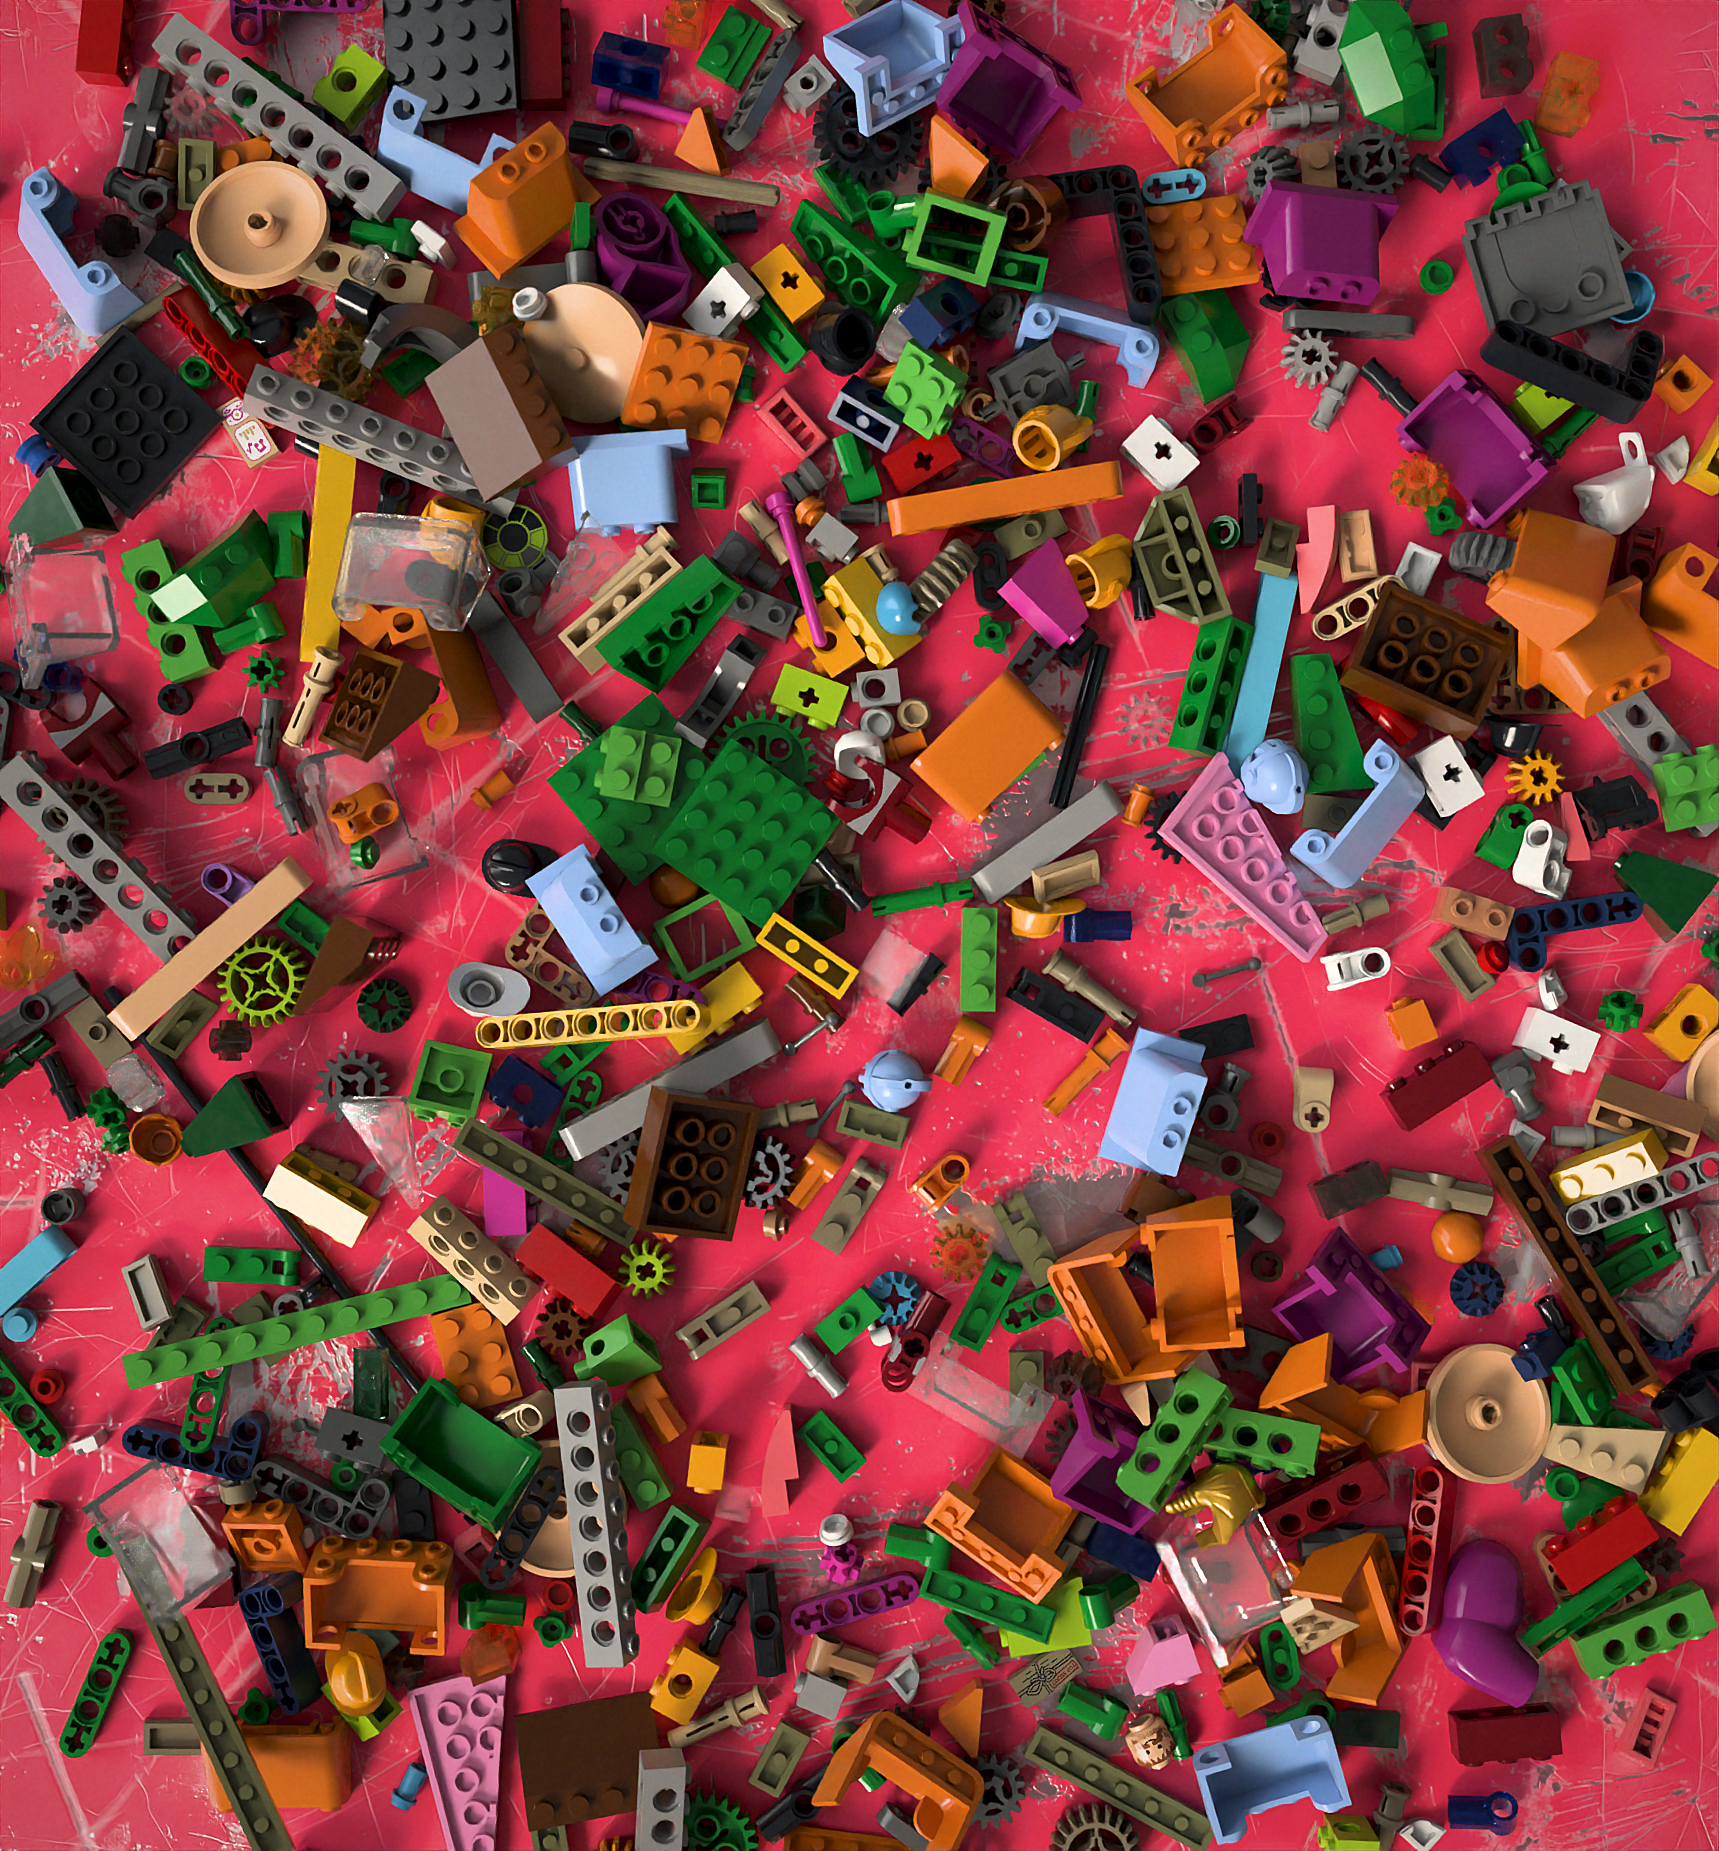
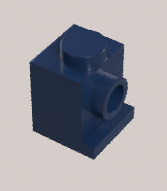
M1554 1326L1529 1332L1525 1335L1527 1339L1519 1344L1520 1350L1510 1358L1524 1382L1547 1377L1552 1374V1365L1568 1349Z

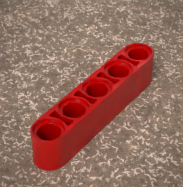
M191 283L162 299L163 310L169 320L242 402L256 364L258 363L274 370L247 338L241 340L237 335L239 338L238 342L231 340L220 322L210 316L208 306ZM257 418L267 428L277 426Z
M1445 1465L1423 1466L1418 1469L1414 1477L1398 1610L1400 1629L1409 1636L1416 1637L1436 1632L1442 1621L1443 1595L1446 1587L1458 1485L1457 1475ZM1434 1473L1439 1477L1440 1484L1438 1488L1433 1484ZM1430 1507L1435 1512L1434 1523L1429 1518L1428 1512ZM1426 1542L1431 1547L1430 1558L1425 1553L1424 1546ZM1421 1577L1427 1582L1426 1592L1420 1585ZM1417 1611L1422 1615L1423 1618L1422 1627L1418 1624L1416 1620Z

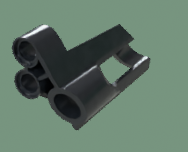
M1719 1347L1710 1348L1697 1354L1691 1360L1690 1369L1674 1378L1652 1400L1651 1410L1671 1433H1680L1692 1427L1697 1429L1703 1426V1422H1706L1719 1435Z

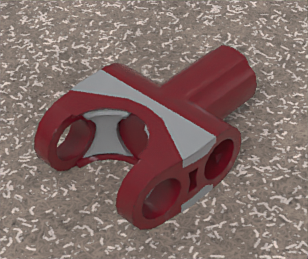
M85 675L79 680V684L84 690L82 693L86 698V708L84 714L79 719L68 722L66 719H61L48 706L39 712V716L52 740L70 761L79 765L93 754L116 782L130 775L140 764L117 736L119 732L132 723V720L107 690L93 678Z
M858 753L853 762L867 773L869 788L866 794L855 801L838 800L829 795L825 805L850 828L873 842L877 840L883 829L888 827L914 845H917L930 830L932 819L904 802V799L914 785L885 764Z
M927 1288L922 1293L907 1322L899 1327L882 1358V1383L889 1391L898 1393L910 1387L929 1354L930 1342L952 1305L946 1298ZM916 1338L918 1342H914L911 1345L909 1340L913 1341ZM895 1367L904 1370L902 1374L897 1376L889 1373L890 1369ZM906 1380L903 1384L897 1385V1386L892 1385V1384L889 1382V1381H891V1382L897 1383V1382H902V1381Z

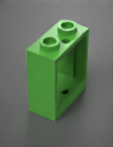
M927 187L925 196L917 195L912 216L918 217L914 231L907 229L901 249L908 252L905 262L986 287L1006 224L1007 212ZM932 204L989 222L975 270L918 252Z
M710 893L653 923L656 931L651 933L659 950L662 951L666 948L672 960L667 965L673 977L677 981L682 979L685 984L759 946L744 916ZM718 900L742 945L689 972L666 927Z

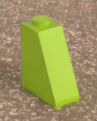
M1078 1567L1071 1568L1067 1577H1060L1039 1602L1041 1605L1059 1611L1048 1645L999 1627L1002 1647L1009 1646L1011 1658L1093 1645L1090 1629H1087L1084 1624L1078 1591L1083 1588L1082 1576Z

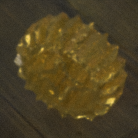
M331 317L328 321V327H325L321 320H316L317 330L314 332L310 328L304 327L303 331L308 337L305 340L296 337L294 342L300 349L289 350V355L297 360L288 364V369L296 373L292 378L314 387L316 386L313 382L321 379L322 382L334 380L339 390L326 392L355 403L356 399H359L361 403L367 404L368 400L363 394L366 391L376 394L377 389L371 382L382 381V376L374 370L382 368L384 363L381 361L371 370L362 364L360 373L352 384H350V374L355 369L360 368V359L366 349L363 346V342L369 333L363 335L364 329L359 324L352 328L351 322L348 319H344L339 326L337 320ZM332 341H347L356 345L359 349L353 352L350 350L338 351ZM321 347L322 354L320 359L311 364L314 354ZM332 354L340 362L338 363L339 370H337L339 376L332 370L334 368Z

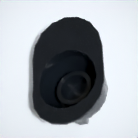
M293 294L281 295L264 302L255 303L242 316L251 328L250 334L246 337L247 340L264 359L275 357L302 346L306 343L310 331L318 325L317 313L312 304L302 296Z
M1484 716L1483 718L1490 722V743L1493 745L1494 752L1509 758L1521 759L1529 755L1535 748L1544 727H1563V725L1532 724L1499 716Z
M502 839L493 843L486 850L482 859V873L485 881L495 890L526 898H536L525 881L558 860L559 857L551 849L539 844L515 839Z

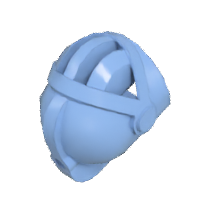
M1273 738L1260 743L1245 758L1241 767L1240 781L1245 788L1243 792L1251 801L1262 803L1277 814L1298 813L1302 809L1304 793L1308 788L1310 774L1307 763L1301 758L1296 748L1284 740Z
M900 1049L881 1051L871 1061L865 1063L862 1068L866 1069V1071L859 1074L858 1081L864 1083V1087H861V1090L868 1096L870 1101L877 1108L885 1109V1111L899 1112L901 1108H906L913 1104L921 1095V1092L932 1091L933 1079L923 1076V1071L918 1061Z

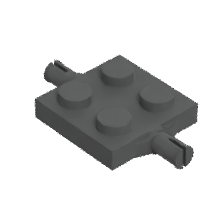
M1045 338L986 372L994 388L996 401L978 410L981 418L987 423V421L1003 413L1008 417L1014 430L1018 421L1031 408L1054 404L1067 407L1077 401V398L1070 385L1069 373L1086 364L1083 354L1078 351L1062 361L1056 355L1050 340Z

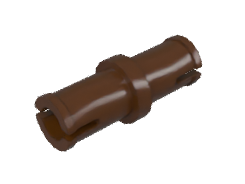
M796 973L783 987L805 1008L803 1012L807 1016L811 1014L819 1023L826 1019V1015L829 1012L838 1014V1023L825 1028L831 1036L846 1022V1019L825 1000L826 996L822 992L818 994L799 973Z

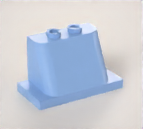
M892 0L824 35L823 43L826 58L855 93L859 132L869 137L936 101L935 97L966 37L958 14L946 19L913 0Z
M686 429L570 437L580 457L564 465L568 466L577 533L600 532V536L612 537L621 535L620 530L634 529L635 534L654 533L655 528L660 524L662 527L679 526L674 458L691 457L690 441Z
M582 843L525 882L600 997H602L660 958L643 932L639 930L635 933L599 878L603 871L586 845Z
M1138 1026L1098 1151L1099 1157L1163 1176L1167 1174L1176 1177L1208 1079L1201 1066L1206 1048L1205 1045Z

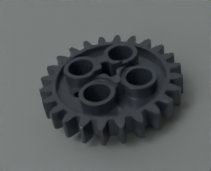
M843 81L839 82L838 92L830 88L827 95L828 100L821 99L819 103L820 111H815L814 122L816 124H813L812 135L817 136L814 141V148L822 149L819 156L820 161L830 159L828 171L839 168L840 180L844 179L848 174L852 175V185L854 186L859 178H863L867 188L870 187L872 179L876 178L878 184L883 186L885 176H888L895 182L898 171L906 175L909 168L908 163L915 164L918 155L916 152L921 150L922 141L920 139H922L924 128L919 126L922 115H913L914 113L867 137L859 132L858 117L850 118L844 114L845 112H852L857 115L854 91ZM853 144L858 149L849 150L844 145ZM878 146H888L892 151H882Z

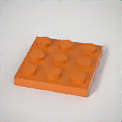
M1239 194L1144 207L1160 277L1162 297L1259 283L1260 272L1253 245L1246 244L1242 234L1247 222Z
M649 321L621 413V422L624 425L653 431L686 429L688 438L719 444L749 351L748 345L740 341Z

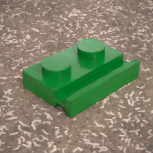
M729 5L697 60L696 68L722 84L729 85L736 92L740 93L770 41L773 29L764 27L756 19Z
M1577 1338L1574 1341L1575 1345L1569 1347L1551 1368L1583 1425H1594L1611 1405V1399L1617 1398L1619 1394L1588 1338Z

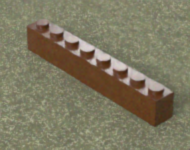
M1502 1135L1474 1151L1583 1334L1590 1341L1617 1390L1630 1396L1660 1379L1514 1136Z

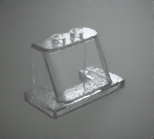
M15 533L3 574L23 689H38L47 665L115 651L120 642L119 628L121 615L120 610L114 608L115 583L113 579H109L104 550L33 548L30 533Z
M937 1330L930 1342V1350L926 1360L905 1392L1023 1459L1056 1397L1025 1380L1018 1395H1013L958 1363L957 1361L965 1345Z
M1252 1509L1226 1546H1214L1202 1551L1194 1535L1214 1525V1520L1200 1524L1196 1515L1186 1519L1183 1512L1179 1514L1154 1544L1218 1668L1229 1666L1255 1629L1282 1618L1280 1611L1291 1606L1290 1602L1299 1597L1292 1595L1290 1592V1588L1295 1582L1293 1573L1286 1566L1278 1550L1275 1538L1270 1535L1257 1509Z

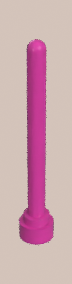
M601 82L599 86L596 111L610 114L611 111L618 112V109L683 125H688L693 114L690 111L621 95V91L615 90L614 85ZM715 118L719 132L722 134L728 121ZM757 131L756 135L754 136V138L752 139V141H755V140L758 139V137H759V132H758V131Z
M777 492L766 499L770 516L774 517L775 521L779 522L814 644L818 647H823L827 643V637L792 521L795 503L790 492Z

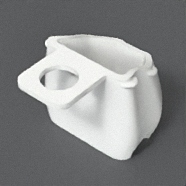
M1623 432L1619 434L1625 466L1583 481L1573 488V492L1579 498V512L1589 525L1605 529L1614 535L1621 534L1632 526L1644 514L1651 498L1656 470L1654 466L1648 465L1642 437L1638 432ZM1629 440L1633 441L1637 447V458H1634L1629 452Z

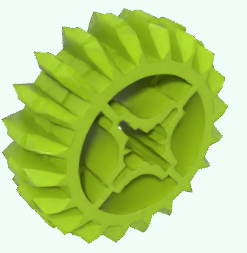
M257 935L255 943L249 938L243 944L244 949L239 947L233 953L235 958L229 956L224 960L229 965V968H219L217 971L218 974L226 976V981L217 982L218 988L227 989V993L222 994L220 1000L232 1001L227 1008L229 1013L240 1009L237 1020L240 1022L245 1021L250 1016V1025L254 1027L259 1025L261 1019L264 1027H271L273 1018L278 1024H283L286 1022L285 1014L290 1017L296 1016L292 1014L293 1004H296L302 991V981H306L309 975L302 974L301 969L306 968L309 963L307 961L296 962V959L302 953L299 949L288 953L291 948L290 941H283L279 946L278 936H271L267 942L264 935ZM265 952L273 955L271 960L265 962L260 969L246 964L251 957L259 953ZM281 963L285 965L288 971L289 988L280 979V972L283 967ZM259 975H268L266 981L270 983L269 987H261L263 982L259 979ZM240 976L246 979L249 989L245 995L247 999L241 991ZM268 993L283 998L277 1006L271 1009L256 1007L258 1001L263 1000Z

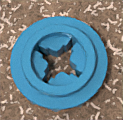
M901 1271L885 1272L879 1275L869 1287L871 1293L886 1309L877 1319L882 1324L895 1327L907 1322L921 1297V1290L917 1282L910 1275ZM892 1285H896L899 1296L910 1298L898 1303L897 1312H893L890 1302L879 1300L891 1295Z

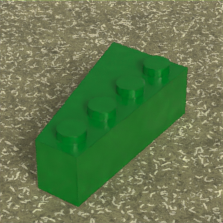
M702 554L594 647L614 670L659 694L744 588L726 568L705 554Z
M1330 653L1293 656L1288 660L1294 748H1296L1301 758L1307 763L1310 774L1308 788L1304 795L1364 791L1374 788L1372 779L1364 768V755L1341 685L1338 684L1339 679Z

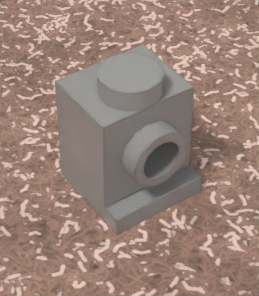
M813 54L803 67L784 82L783 90L785 95L783 99L794 113L799 111L807 119L819 108L821 99L828 100L827 95L830 88L837 92V80ZM808 81L813 85L808 90L802 88Z
M827 512L805 539L806 545L811 549L817 544L819 547L816 551L831 563L836 559L841 564L849 565L860 551L856 547L859 543V537Z

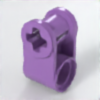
M223 863L208 865L201 875L203 887L226 903L228 907L232 906L258 883L257 880L245 875L234 866ZM219 869H222L228 877V881L223 888L217 887L213 881V876Z

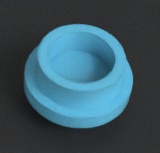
M17 1307L10 1310L4 1316L2 1328L9 1339L23 1342L35 1335L38 1329V1319L32 1310L26 1307Z

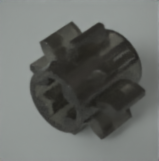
M106 215L102 218V222H99V227L94 228L96 245H102V250L111 257H127L132 254V250L136 249L135 244L140 243L139 228L132 226V222L125 215Z
M220 1020V1028H213L209 1034L211 1052L219 1054L218 1060L241 1061V1053H248L252 1046L250 1029L242 1028V1021Z
M1669 1536L1664 1542L1660 1537L1645 1547L1643 1555L1637 1558L1643 1564H1648L1646 1570L1649 1575L1654 1577L1659 1571L1663 1578L1669 1580V1574L1675 1571H1682L1679 1566L1680 1558L1685 1557V1554L1679 1549H1674L1677 1542Z
M399 1644L391 1650L392 1655L387 1656L382 1661L387 1666L385 1676L394 1685L395 1690L403 1684L410 1690L418 1684V1679L427 1674V1671L423 1669L426 1656L410 1654V1647L404 1651L403 1647Z

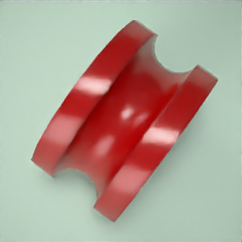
M830 769V777L823 779L821 783L846 800L848 798L847 791L853 790L856 786L835 770Z

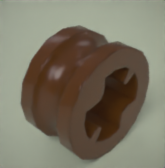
M1261 1251L1252 1258L1251 1271L1257 1279L1264 1282H1274L1281 1277L1284 1267L1281 1258L1277 1254L1270 1251ZM1265 1257L1268 1261L1271 1258L1275 1261V1264L1272 1266L1274 1272L1269 1276L1266 1272L1263 1275L1259 1272V1269L1262 1268L1260 1261Z

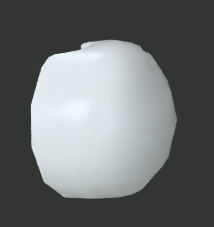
M855 730L843 734L835 744L834 758L836 770L845 777L860 780L868 779L867 773L853 762L858 753L885 764L886 752L881 738H878L873 733Z

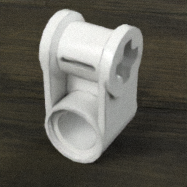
M1364 947L1320 957V962L1325 964L1330 983L1327 985L1328 991L1339 990L1357 985L1360 982L1380 978L1389 971L1391 966L1388 953L1378 947ZM1370 953L1377 954L1380 959L1379 967L1373 972H1369L1364 964L1365 958Z

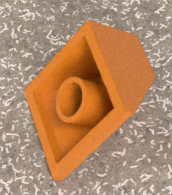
M936 114L931 119L929 139L932 188L971 200L986 183L990 160Z

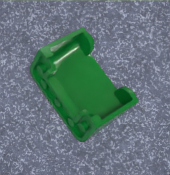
M430 1376L379 1443V1447L385 1456L397 1467L492 1533L497 1534L544 1457L540 1451L542 1446L528 1435H525L523 1439L517 1436L515 1438L461 1402L460 1398L456 1395L459 1389L445 1378L437 1381Z

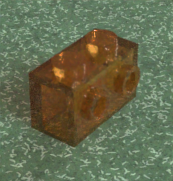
M671 0L670 7L667 6L662 22V27L667 29L665 42L699 51L708 35L713 0Z
M487 1623L484 1627L474 1630L461 1653L462 1657H460L461 1670L466 1678L470 1677L473 1687L514 1671L523 1651L514 1626Z

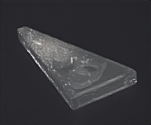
M588 510L582 514L581 520L583 523L574 541H570L566 549V557L560 562L550 584L552 591L544 607H540L536 615V622L532 628L539 637L543 636L630 560Z
M408 1096L343 1097L339 1102L341 1111L412 1210L421 1209L424 1201Z

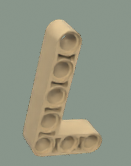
M1381 575L1315 612L1311 618V629L1317 637L1323 640L1330 641L1367 622L1384 582L1393 580L1397 586L1408 590L1406 584L1395 575ZM1355 598H1364L1367 603L1366 612L1359 617L1352 616L1349 612V604ZM1324 615H1332L1336 619V627L1331 633H1321L1318 629V621Z

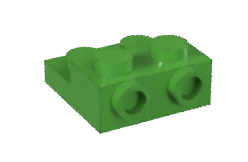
M912 338L905 345L883 399L905 414L902 422L930 441L938 435L943 436L951 427L953 422L951 418L952 412L965 397L966 390L964 386L969 375L932 349L925 351L917 340Z
M612 725L610 733H603L601 752L607 754L604 767H597L594 787L600 788L599 795L670 808L682 739Z
M1717 743L1695 748L1697 755L1684 757L1683 751L1663 755V763L1651 765L1666 832L1719 821V750Z
M426 1039L407 1102L409 1110L414 1112V1117L427 1122H433L435 1117L448 1119L447 1124L457 1129L461 1128L467 1116L478 1121L486 1095V1084L494 1060L493 1054Z

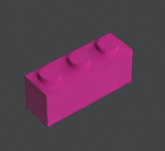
M528 1128L494 1130L534 1153L533 1136L528 1137ZM483 1166L485 1236L527 1235L531 1231V1226H535L537 1221L536 1205H530V1192Z

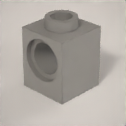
M897 668L856 673L857 682H850L852 702H859L860 710L874 707L899 706L901 704ZM872 681L882 683L885 687L883 696L876 699L869 697L865 691L868 683Z
M808 1669L806 1673L800 1671L793 1688V1692L797 1693L796 1706L835 1721L847 1692L848 1678L835 1674L833 1677H824Z

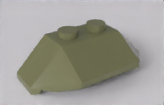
M1186 485L1154 496L1132 542V547L1154 609L1197 626L1233 615L1188 486Z

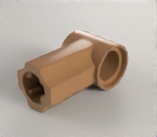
M821 1631L814 1635L805 1667L820 1676L833 1677L835 1674L869 1685L875 1672L878 1654L845 1644L840 1637Z

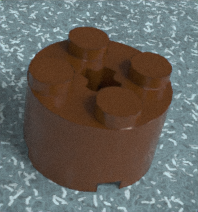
M1041 174L1030 175L1001 184L993 191L987 205L1007 212V220L999 245L1010 251H1029L1053 242L1062 232L1070 214L1069 206L1066 204L1059 187Z
M1140 1171L1139 1174H1134L1116 1211L1124 1213L1123 1216L1140 1226V1223H1146L1147 1215L1193 1203L1197 1197L1181 1188L1176 1190L1172 1187H1166L1167 1180L1154 1172L1148 1171L1146 1173Z

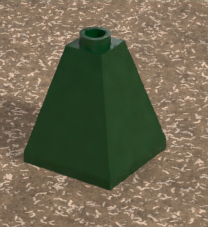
M50 466L44 471L7 526L10 531L9 541L19 552H39L108 537L119 532L97 488L78 470Z
M1635 850L1630 855L1623 851L1611 867L1617 871L1613 877L1625 892L1635 893L1643 903L1642 915L1665 943H1668L1679 934L1719 881V878L1713 874Z
M250 1071L234 1075L223 1085L181 1133L183 1138L180 1139V1145L189 1157L194 1156L197 1158L282 1133L289 1128L255 1072Z

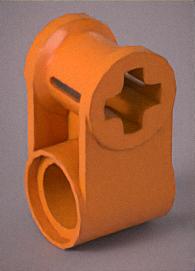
M379 782L367 784L351 795L336 800L327 810V816L339 828V838L347 844L358 842L370 833L393 823L399 815L398 804L387 787ZM351 827L355 828V832H352Z
M956 1150L945 1153L933 1166L915 1179L907 1190L910 1193L915 1192L928 1206L927 1211L933 1214L969 1177L970 1165L968 1158L965 1154ZM955 1159L963 1163L964 1171L960 1175L952 1176L946 1172L945 1165L950 1160Z

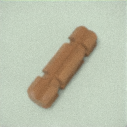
M303 1143L297 1144L294 1149L295 1152L311 1160L318 1167L333 1175H338L339 1178L348 1183L354 1182L357 1178L359 1166L348 1161L343 1163V1159L318 1149L313 1151V1147Z

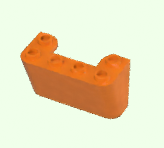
M1235 2L1207 22L1209 45L1158 83L1156 68L1151 64L1125 84L1128 101L1180 170L1198 168L1204 159L1216 150L1226 147L1233 137L1244 129L1251 128L1267 112L1268 108L1279 107L1287 97L1288 74L1286 52ZM1230 19L1227 26L1222 31L1218 32L1220 26L1226 20ZM1148 81L1145 88L1142 91H1140L1138 89L1140 85Z
M1689 542L1659 557L1654 577L1642 586L1640 617L1649 629L1719 670V601L1702 591L1719 563V559ZM1690 557L1699 558L1703 563V572L1698 577H1693L1686 571L1685 564Z
M401 604L381 611L392 645L404 642L415 650L431 647L448 700L430 706L427 712L418 719L426 745L439 751H444L496 732L500 727L501 713L474 634L459 608L453 605ZM435 713H443L435 722L434 732L431 731L428 724L429 718Z
M336 1535L324 1538L316 1545L303 1577L306 1648L341 1650L348 1628L411 1631L415 1633L410 1646V1654L445 1656L449 1643L454 1555L451 1546L441 1541L380 1540L371 1537L363 1540H354ZM330 1631L336 1633L334 1637L329 1639L318 1637L323 1632ZM428 1637L438 1638V1642L431 1645L424 1644L421 1641Z

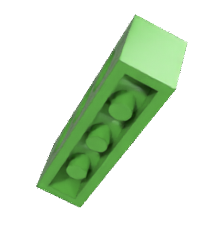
M158 538L121 553L120 555L124 562L121 565L122 574L129 585L132 584L137 595L133 597L134 604L139 614L146 617L150 627L146 629V633L154 648L158 647L162 660L159 661V666L164 677L167 680L170 679L173 683L183 685L219 671L202 626L171 623L169 620L163 622L160 609L148 596L153 591L148 587V581L151 576L159 574L160 586L179 570L169 544ZM184 637L186 641L185 649L181 653L175 654L173 650L174 642L178 638Z
M1193 1365L1188 1373L1180 1376L1175 1385L1174 1394L1168 1402H1164L1159 1407L1156 1421L1149 1431L1146 1430L1138 1439L1136 1451L1130 1460L1127 1459L1122 1463L1118 1470V1478L1115 1482L1125 1494L1156 1514L1160 1512L1233 1401L1234 1396L1227 1385ZM1190 1404H1199L1195 1412L1191 1414L1184 1413ZM1179 1432V1437L1176 1441L1165 1443L1169 1434ZM1160 1461L1156 1471L1146 1472L1147 1466L1151 1462Z
M1190 1404L1184 1413L1191 1414L1195 1412L1199 1404ZM1228 1407L1216 1425L1223 1430L1222 1434L1216 1439L1208 1438L1196 1455L1201 1456L1202 1452L1216 1454V1458L1224 1462L1234 1463L1239 1459L1249 1461L1250 1465L1257 1469L1271 1470L1272 1466L1285 1469V1473L1288 1475L1305 1478L1306 1474L1315 1475L1322 1440V1428L1320 1425ZM1175 1432L1174 1438L1176 1441L1179 1437V1432ZM1245 1433H1252L1257 1436V1441L1251 1446H1243L1238 1442L1239 1438ZM1280 1440H1286L1292 1444L1291 1450L1284 1454L1275 1452L1273 1446Z
M1690 1579L1656 1593L1653 1597L1588 1626L1581 1627L1570 1635L1568 1639L1581 1670L1591 1680L1595 1678L1605 1679L1612 1676L1615 1670L1624 1666L1639 1665L1646 1660V1657L1655 1653L1673 1651L1679 1643L1686 1640L1704 1638L1709 1634L1710 1630L1718 1628V1624L1703 1589ZM1679 1613L1680 1617L1677 1623L1669 1625L1671 1616ZM1648 1626L1647 1634L1643 1638L1637 1639L1638 1631ZM1617 1640L1616 1647L1606 1652L1605 1649L1608 1642Z

